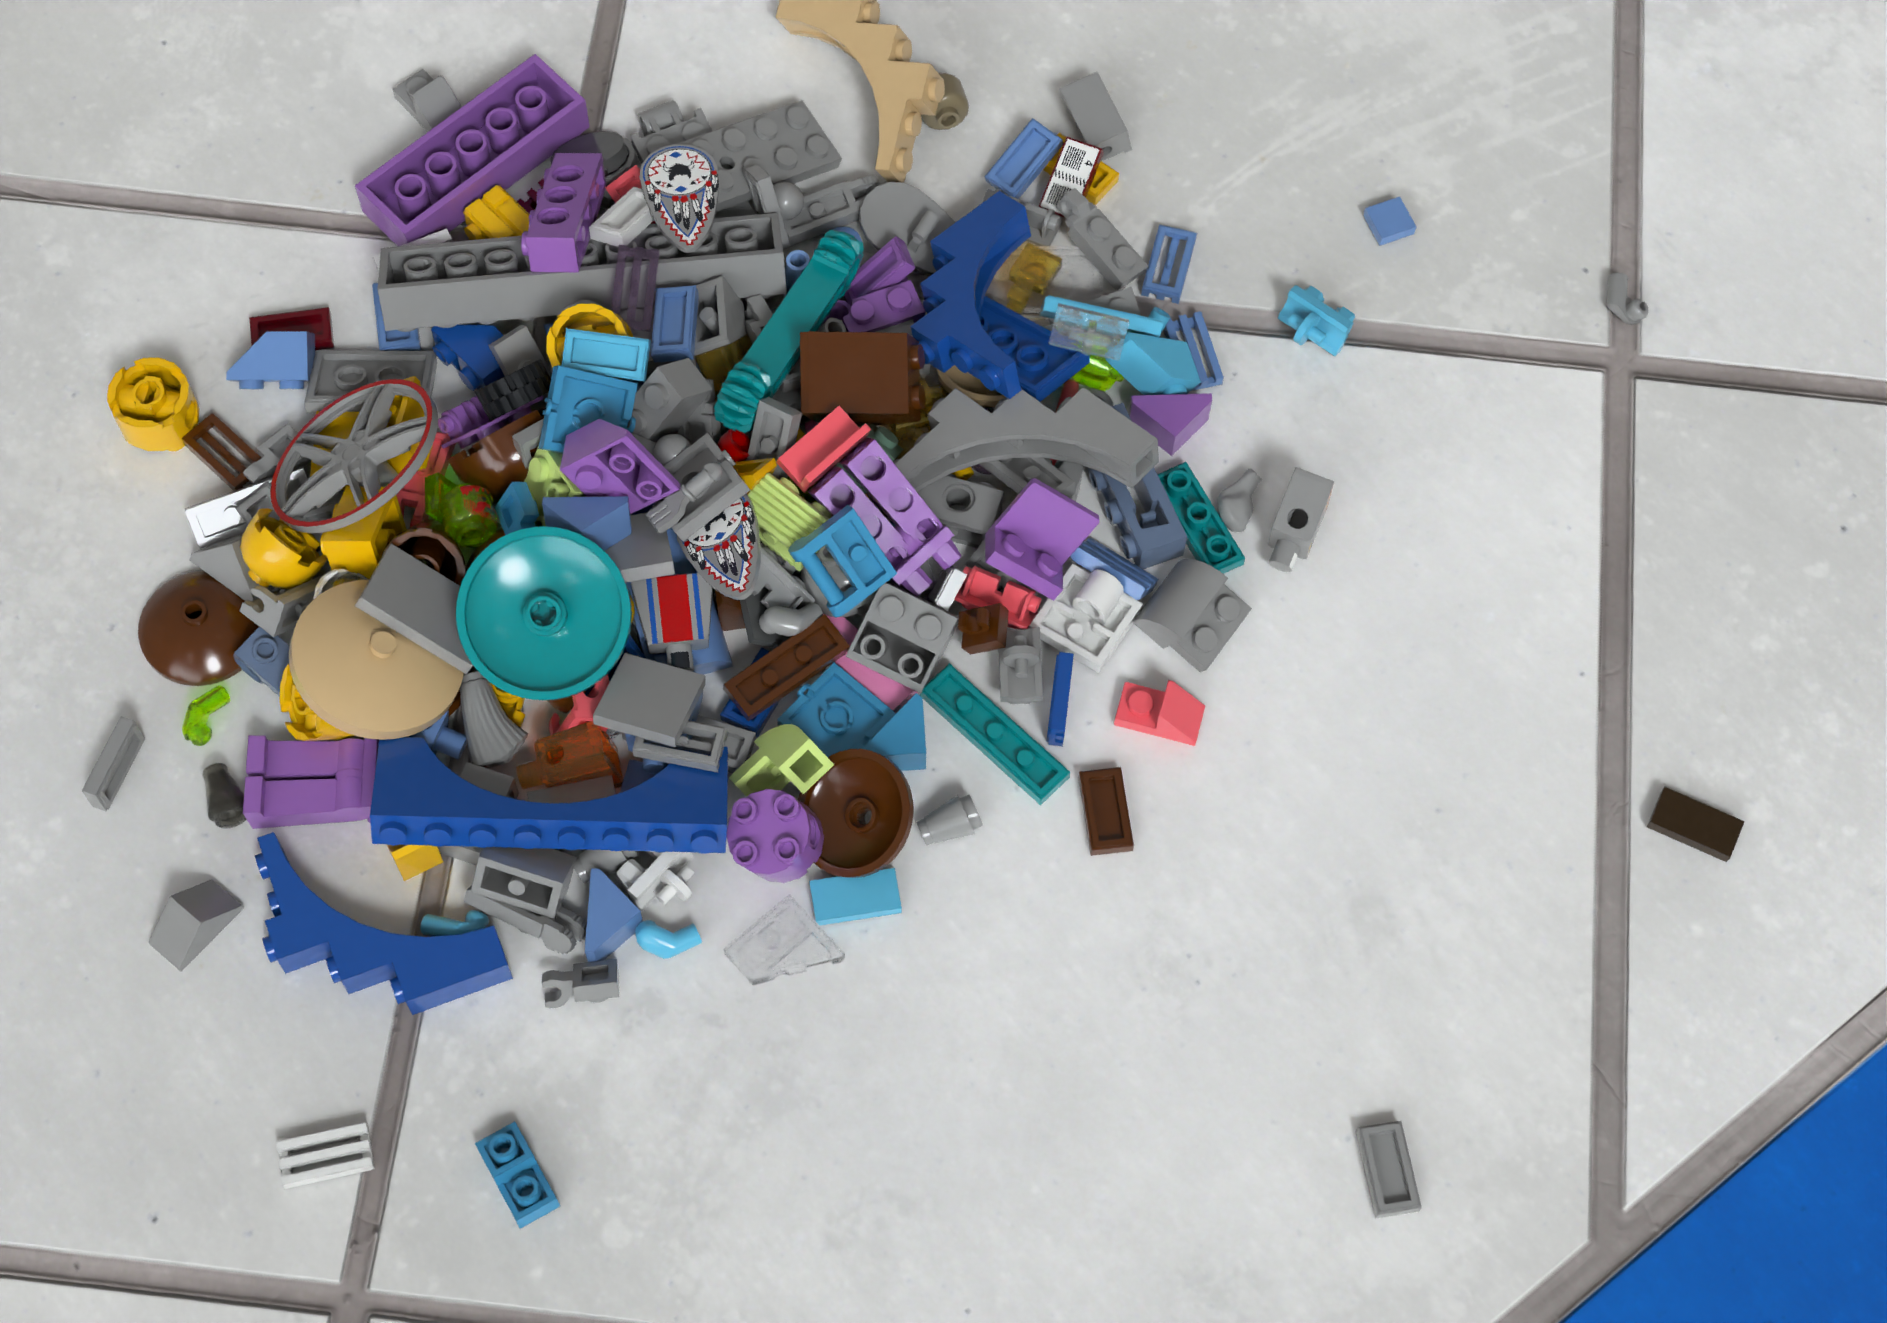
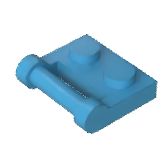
M849 505L845 506L808 536L795 541L788 549L795 562L803 564L828 600L826 606L834 617H840L849 612L897 574L854 508ZM823 546L827 548L852 585L844 592L840 590L816 555V552Z

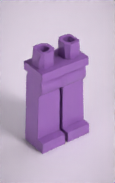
M867 437L839 463L857 480L896 525L895 527L892 526L840 467L835 466L807 492L819 504L824 506L832 516L847 505L854 508L897 572L890 581L897 585L901 584L909 592L919 596L933 582L920 566L932 557L943 570H946L961 558V554L951 540L954 536L951 530L946 525H942L877 441Z
M248 735L246 773L249 777H245L243 814L252 829L352 822L367 819L370 823L379 740L349 738L340 741H268L266 736Z

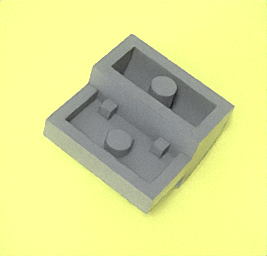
M1183 559L1177 562L1134 619L1133 623L1163 649L1171 646L1201 673L1209 668L1252 608L1224 584L1228 577L1204 562L1194 559Z

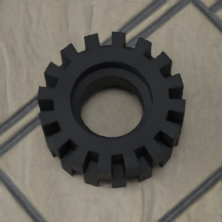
M539 359L475 391L488 419L491 421L548 393L551 378L543 362Z

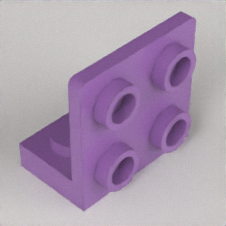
M1032 478L985 533V562L1054 601L1063 591L1062 565L1099 524V515L1038 479Z

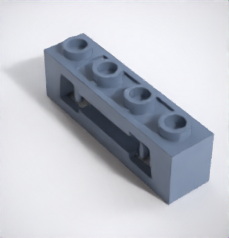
M1123 403L1112 406L1131 420ZM1154 467L1134 486L1145 510V513L1140 514V524L1135 516L1136 505L1127 486L1105 473L1091 468L1088 469L1089 478L1094 490H1101L1105 498L1104 509L1110 524H1117L1122 535L1120 536V543L1127 559L1133 558L1136 566L1146 569L1184 555L1187 535Z

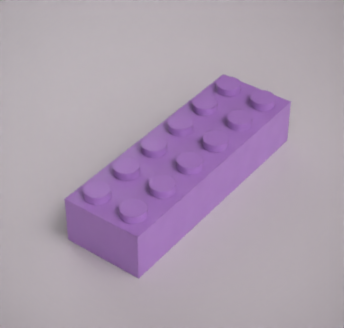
M534 54L356 184L355 188L362 212L397 246L446 228L450 232L465 221L463 212L478 198L482 199L483 195L496 185H500L504 190H507L551 157L553 152L562 144L576 138L587 130L590 125L586 100L541 58Z

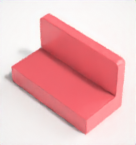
M838 406L781 455L776 463L805 493L864 441L871 428L866 423L859 428L847 413Z

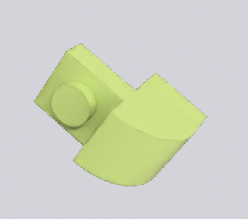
M784 724L774 727L759 736L754 741L759 749L729 779L746 797L751 793L765 789L782 790L790 781L804 794L834 764L798 726Z

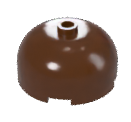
M535 410L482 438L467 450L470 456L467 455L464 449L449 458L448 462L462 486L478 485L490 492L494 503H498L511 482H524L529 470L527 467L525 468L514 446L512 436L544 419L543 410L540 412ZM538 447L530 450L532 458H534ZM474 488L472 492L469 491L471 495L484 501L482 497H485L486 502H488L487 494L482 492V488L477 493Z

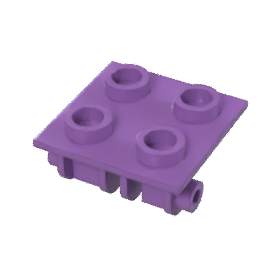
M474 396L470 401H464L461 405L444 411L441 418L438 419L439 429L445 434L448 433L451 439L441 446L444 449L458 443L460 448L463 449L531 413L530 406L544 398L540 396L490 421L478 397Z

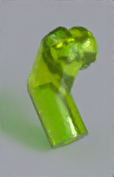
M218 685L188 705L181 728L185 740H191L195 746H203L209 742L212 737V729L206 725L209 715L231 701L224 687Z

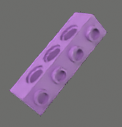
M555 153L551 167L545 169L544 187L537 191L536 209L530 211L529 229L522 233L521 238L522 254L529 257L531 272L579 273L590 240L589 227L596 221L606 190L602 153Z

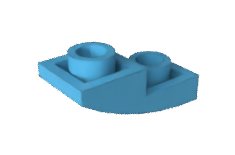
M516 1122L475 1143L520 1229L560 1207L555 1194Z

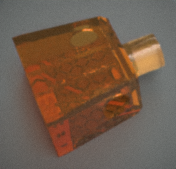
M593 721L536 740L534 748L537 760L516 766L518 780L523 790L543 784L546 788L609 775H612L614 788L621 787L623 783L618 749L602 726L593 724Z

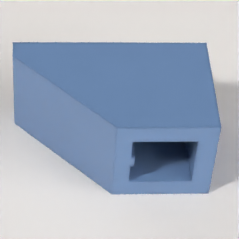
M266 331L226 372V379L239 382V389H264V382H279V389H304V382H309L315 358V334L307 331Z

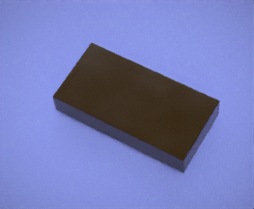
M1664 786L1647 828L1727 862L1732 855L1745 821Z

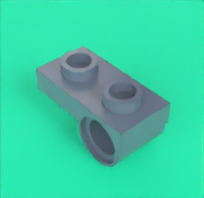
M258 627L234 652L233 657H235V662L246 674L258 683L267 685L280 697V683L283 671L287 664H289L290 646L278 635L273 637L261 627Z

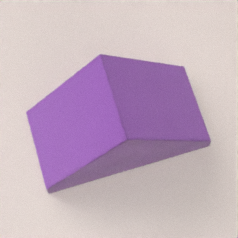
M1212 393L1131 396L1129 416L1134 423L1158 439V446L1172 456L1208 421L1212 405Z

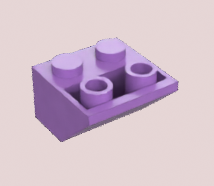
M597 419L566 435L560 471L587 497L628 496L630 514L680 490L681 484L627 429L602 419Z

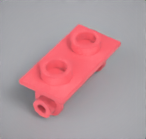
M965 566L963 572L967 574V577L957 593L955 601L962 603V606L967 610L1001 603L1009 610L1007 627L1023 630L1029 628V625L1038 614L1037 610L1042 598L1035 596L1036 591L1009 580L1002 593L997 590L1001 579L1000 576L978 566L973 568Z

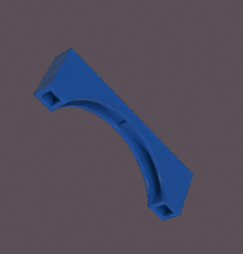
M404 737L379 740L370 810L372 844L392 846L430 845L436 847L468 846L479 848L507 847L523 849L698 852L702 854L726 853L728 747H724L723 755L719 761L718 772L670 763L654 777L618 794L583 802L540 803L498 795L464 780L436 757L424 738Z

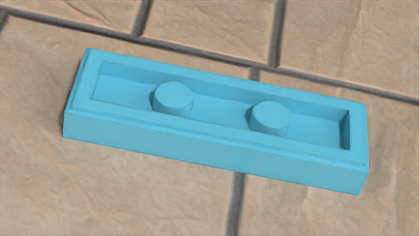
M1050 295L1044 298L1039 315L1124 335L1132 332L1160 337L1163 322L1158 319Z

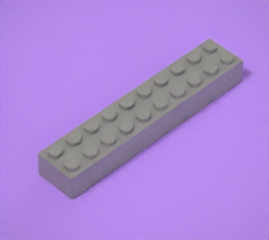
M778 213L715 218L707 239L698 250L691 253H685L671 244L661 233L657 224L647 226L625 248L590 238L579 273L531 272L529 257L522 254V236L381 248L378 277V295L385 331L398 330L402 332L434 326L451 328L457 324L477 322L480 324H492L499 320L510 319L529 321L537 317L559 315L565 307L578 300L595 301L613 312L619 309L655 307L656 288L699 285L721 276L724 277L739 298H749L761 294L764 299H768L776 295L787 294Z

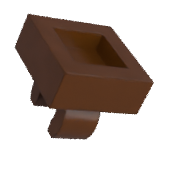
M1001 603L960 611L958 629L963 632L961 648L970 655L1006 648L1009 610Z

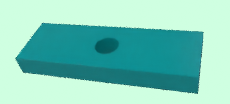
M1187 462L1157 474L1187 535L1186 545L1195 560L1204 562L1223 574L1244 565L1245 557ZM1193 517H1200L1202 520H1196Z

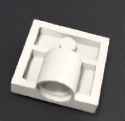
M1072 563L1063 576V591L1054 601L1050 598L1047 599L1029 625V628L1040 627V640L1061 652L1073 653V659L1100 673L1132 626L1134 619L1142 610L1143 603L1125 594L1122 584L1110 573L1096 569L1090 574Z

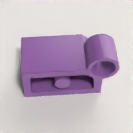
M909 280L852 299V306L843 300H838L824 322L829 318H837L843 320L842 323L845 325L846 332H876L912 319L916 323L925 316V310L912 281Z

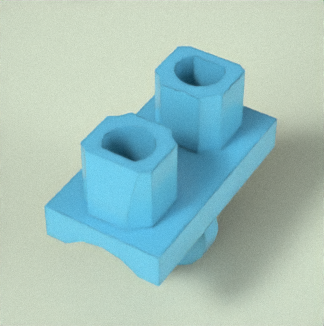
M1295 285L1290 289L1287 301L1278 319L1296 330L1293 340L1299 345H1303L1309 339L1336 356L1342 350L1354 324L1355 314L1345 307L1332 309L1323 303L1325 299L1322 292L1313 286L1303 290Z

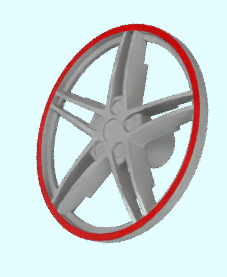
M388 379L359 387L326 406L293 438L277 464L270 490L271 502L276 514L292 529L304 533H323L351 525L382 507L411 480L423 464L433 445L438 427V412L432 398L421 386L414 382L403 379ZM395 395L410 397L419 402L423 408L424 417L411 419L386 428L392 415L389 409ZM364 403L347 439L319 435L337 417L351 408ZM420 442L407 465L398 474L387 460L410 451L411 445ZM309 444L321 445L326 449H332V451L327 452ZM300 456L312 459L313 463L323 466L287 500L289 479ZM345 485L350 486L357 508L327 520L313 521L302 519L313 507L316 506L319 509ZM360 486H364L368 501L365 503Z

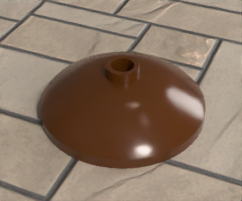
M198 570L179 575L155 591L141 613L138 624V639L148 663L164 678L178 684L204 686L224 681L242 670L234 660V652L259 626L239 612L242 602H245L244 599L205 571ZM196 611L202 612L196 619L189 618Z
M843 750L828 757L834 766L804 794L800 791L798 800L807 805L821 821L824 834L822 854L817 862L813 863L822 870L836 876L860 878L872 875L885 868L902 850L912 827L914 813L913 797L906 777L893 761L870 750ZM868 811H871V819L866 824L865 815Z

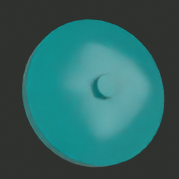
M541 526L520 529L491 543L477 556L467 570L459 589L456 604L458 635L462 647L473 666L484 678L499 689L509 694L532 700L546 701L568 698L597 684L611 671L621 657L629 638L632 621L629 590L615 562L602 548L590 539L576 532L557 527Z

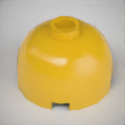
M261 508L250 520L241 538L240 550L245 564L250 569L248 571L250 578L260 586L268 588L272 585L281 589L295 588L310 581L327 561V556H320L316 551L320 546L319 541L311 533H304L290 528L281 518L278 521L275 518L269 517L273 511L272 509Z

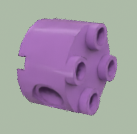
M772 789L751 793L746 798H741L734 803L731 811L732 814L728 821L727 841L729 850L737 864L767 881L786 883L800 879L808 872L806 870L811 867L812 863L817 862L822 854L824 834L821 821L807 805L784 791Z

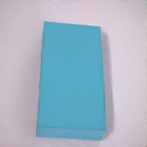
M566 328L562 366L607 377L645 382L651 340Z
M895 868L883 869L872 875L860 878L838 876L809 881L816 926L902 913Z

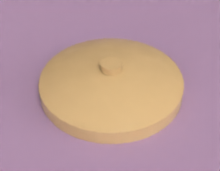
M369 580L350 581L332 587L317 596L305 608L296 623L290 641V672L302 699L312 711L328 724L358 737L378 740L398 739L414 735L432 726L452 705L461 686L464 673L357 608L355 604Z

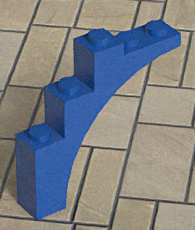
M1000 191L930 241L934 257L932 263L936 272L920 283L924 297L923 307L927 315L910 326L913 338L919 341L918 345L921 344L924 349L926 365L931 364L943 373L956 365L963 373L968 372L981 380L987 389L991 391L996 390L1006 398L1011 399L1021 391L1015 360L995 345L983 329L980 315L985 293L995 273L1010 254L1031 237L1025 206Z
M274 832L257 838L262 853L255 855V860L263 880L270 878L274 891L267 893V897L275 917L265 920L269 936L262 938L270 963L278 961L285 974L326 959L334 984L341 981L348 994L390 980L397 1003L406 1002L412 1015L513 979L494 926L459 935L421 937L389 933L358 923L328 906L305 886L291 867L283 847Z

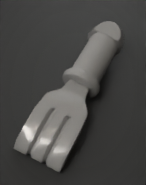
M711 462L703 466L704 469L688 483L682 484L679 491L669 495L660 504L647 512L646 517L651 521L657 533H663L674 526L685 514L686 505L690 500L695 502L697 500L696 497L712 483L720 480L723 469L719 463Z

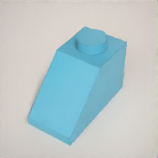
M1128 332L1104 353L1106 361L1142 395L1188 394L1201 383L1188 343L1184 341Z

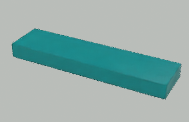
M950 663L926 684L920 696L1040 806L1070 778L1069 770Z

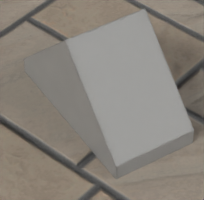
M242 535L217 542L191 554L189 561L245 601L249 600L252 602L259 599V597H255L251 593L252 588L260 585L248 575L250 569L245 564L240 550ZM270 585L267 589L274 592L280 588Z
M211 879L169 897L148 943L182 972L244 908Z

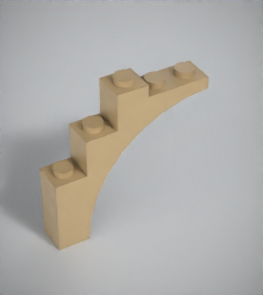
M780 0L776 18L790 34L816 38L840 48L859 62L872 86L879 113L880 141L875 169L887 182H905L906 174L911 170L913 163L912 150L915 138L921 132V115H936L938 103L944 97V79L930 63L909 62L912 56V42L898 25L877 24L880 18V4L876 0Z

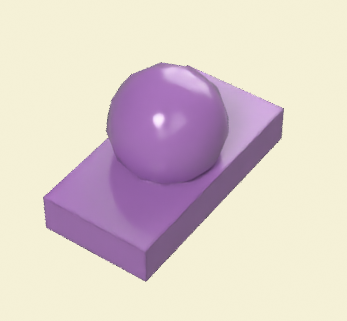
M895 236L859 268L850 289L844 295L846 302L850 306H852V299L908 281L907 275L916 267L905 242Z

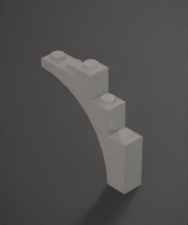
M1084 387L1073 397L1066 398L1060 404L1056 413L1022 389L1011 399L1003 398L995 406L994 411L990 413L955 388L945 398L937 400L928 413L931 431L922 434L916 440L914 447L901 459L893 461L917 493L924 487L953 472L980 463L1009 458L1038 457L1083 465L1105 473L1132 489L1159 463L1158 439Z

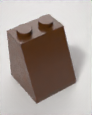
M800 332L802 414L819 423L835 408L840 406L856 424L873 423L874 425L921 422L920 409H924L926 403L925 390L923 385H920V369H923L925 365L922 345H918L919 341L908 333Z

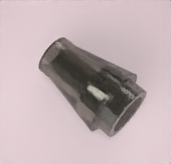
M216 763L208 766L202 773L205 781L208 818L220 828H233L242 824L246 820L243 814V791L229 773L227 765Z

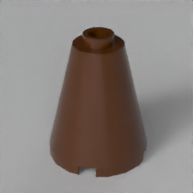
M438 519L424 520L399 533L390 540L383 551L384 554L392 543L461 586L466 574L464 556L451 528L445 522Z

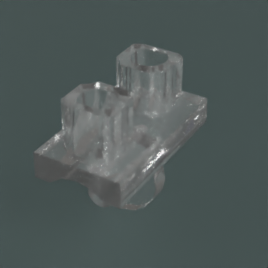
M1058 303L1048 345L1078 351L1088 356L1091 354L1119 361L1129 326V319Z

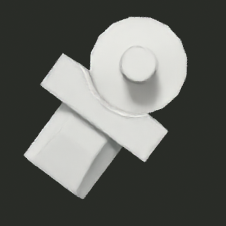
M646 851L655 859L647 870L634 859H630L616 873L618 881L629 893L631 902L642 912L655 897L664 905L674 895L683 901H687L692 892L685 883L695 873L686 864L694 856L692 852Z

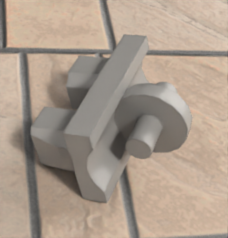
M1032 627L1025 630L1007 628L1006 648L998 649L1000 701L1010 704H1030L1033 701H1043L1040 627Z

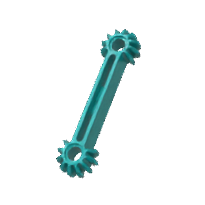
M832 229L826 232L824 237L820 239L817 248L814 249L812 259L740 362L734 365L733 370L729 371L725 382L722 383V388L717 395L718 399L714 406L715 420L723 423L724 427L733 431L737 430L742 433L753 431L759 400L767 397L773 398L800 357V332H817L838 299L843 297L846 291L850 289L851 283L856 278L857 271L861 267L860 263L864 256L863 242L855 239V236Z

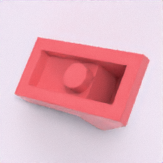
M1168 680L1165 692L1125 682L1114 725L1195 746L1205 705L1171 680Z

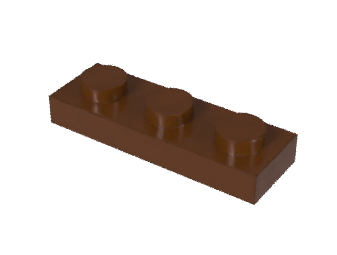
M824 614L807 629L792 636L725 682L723 690L749 722L845 655L850 645Z

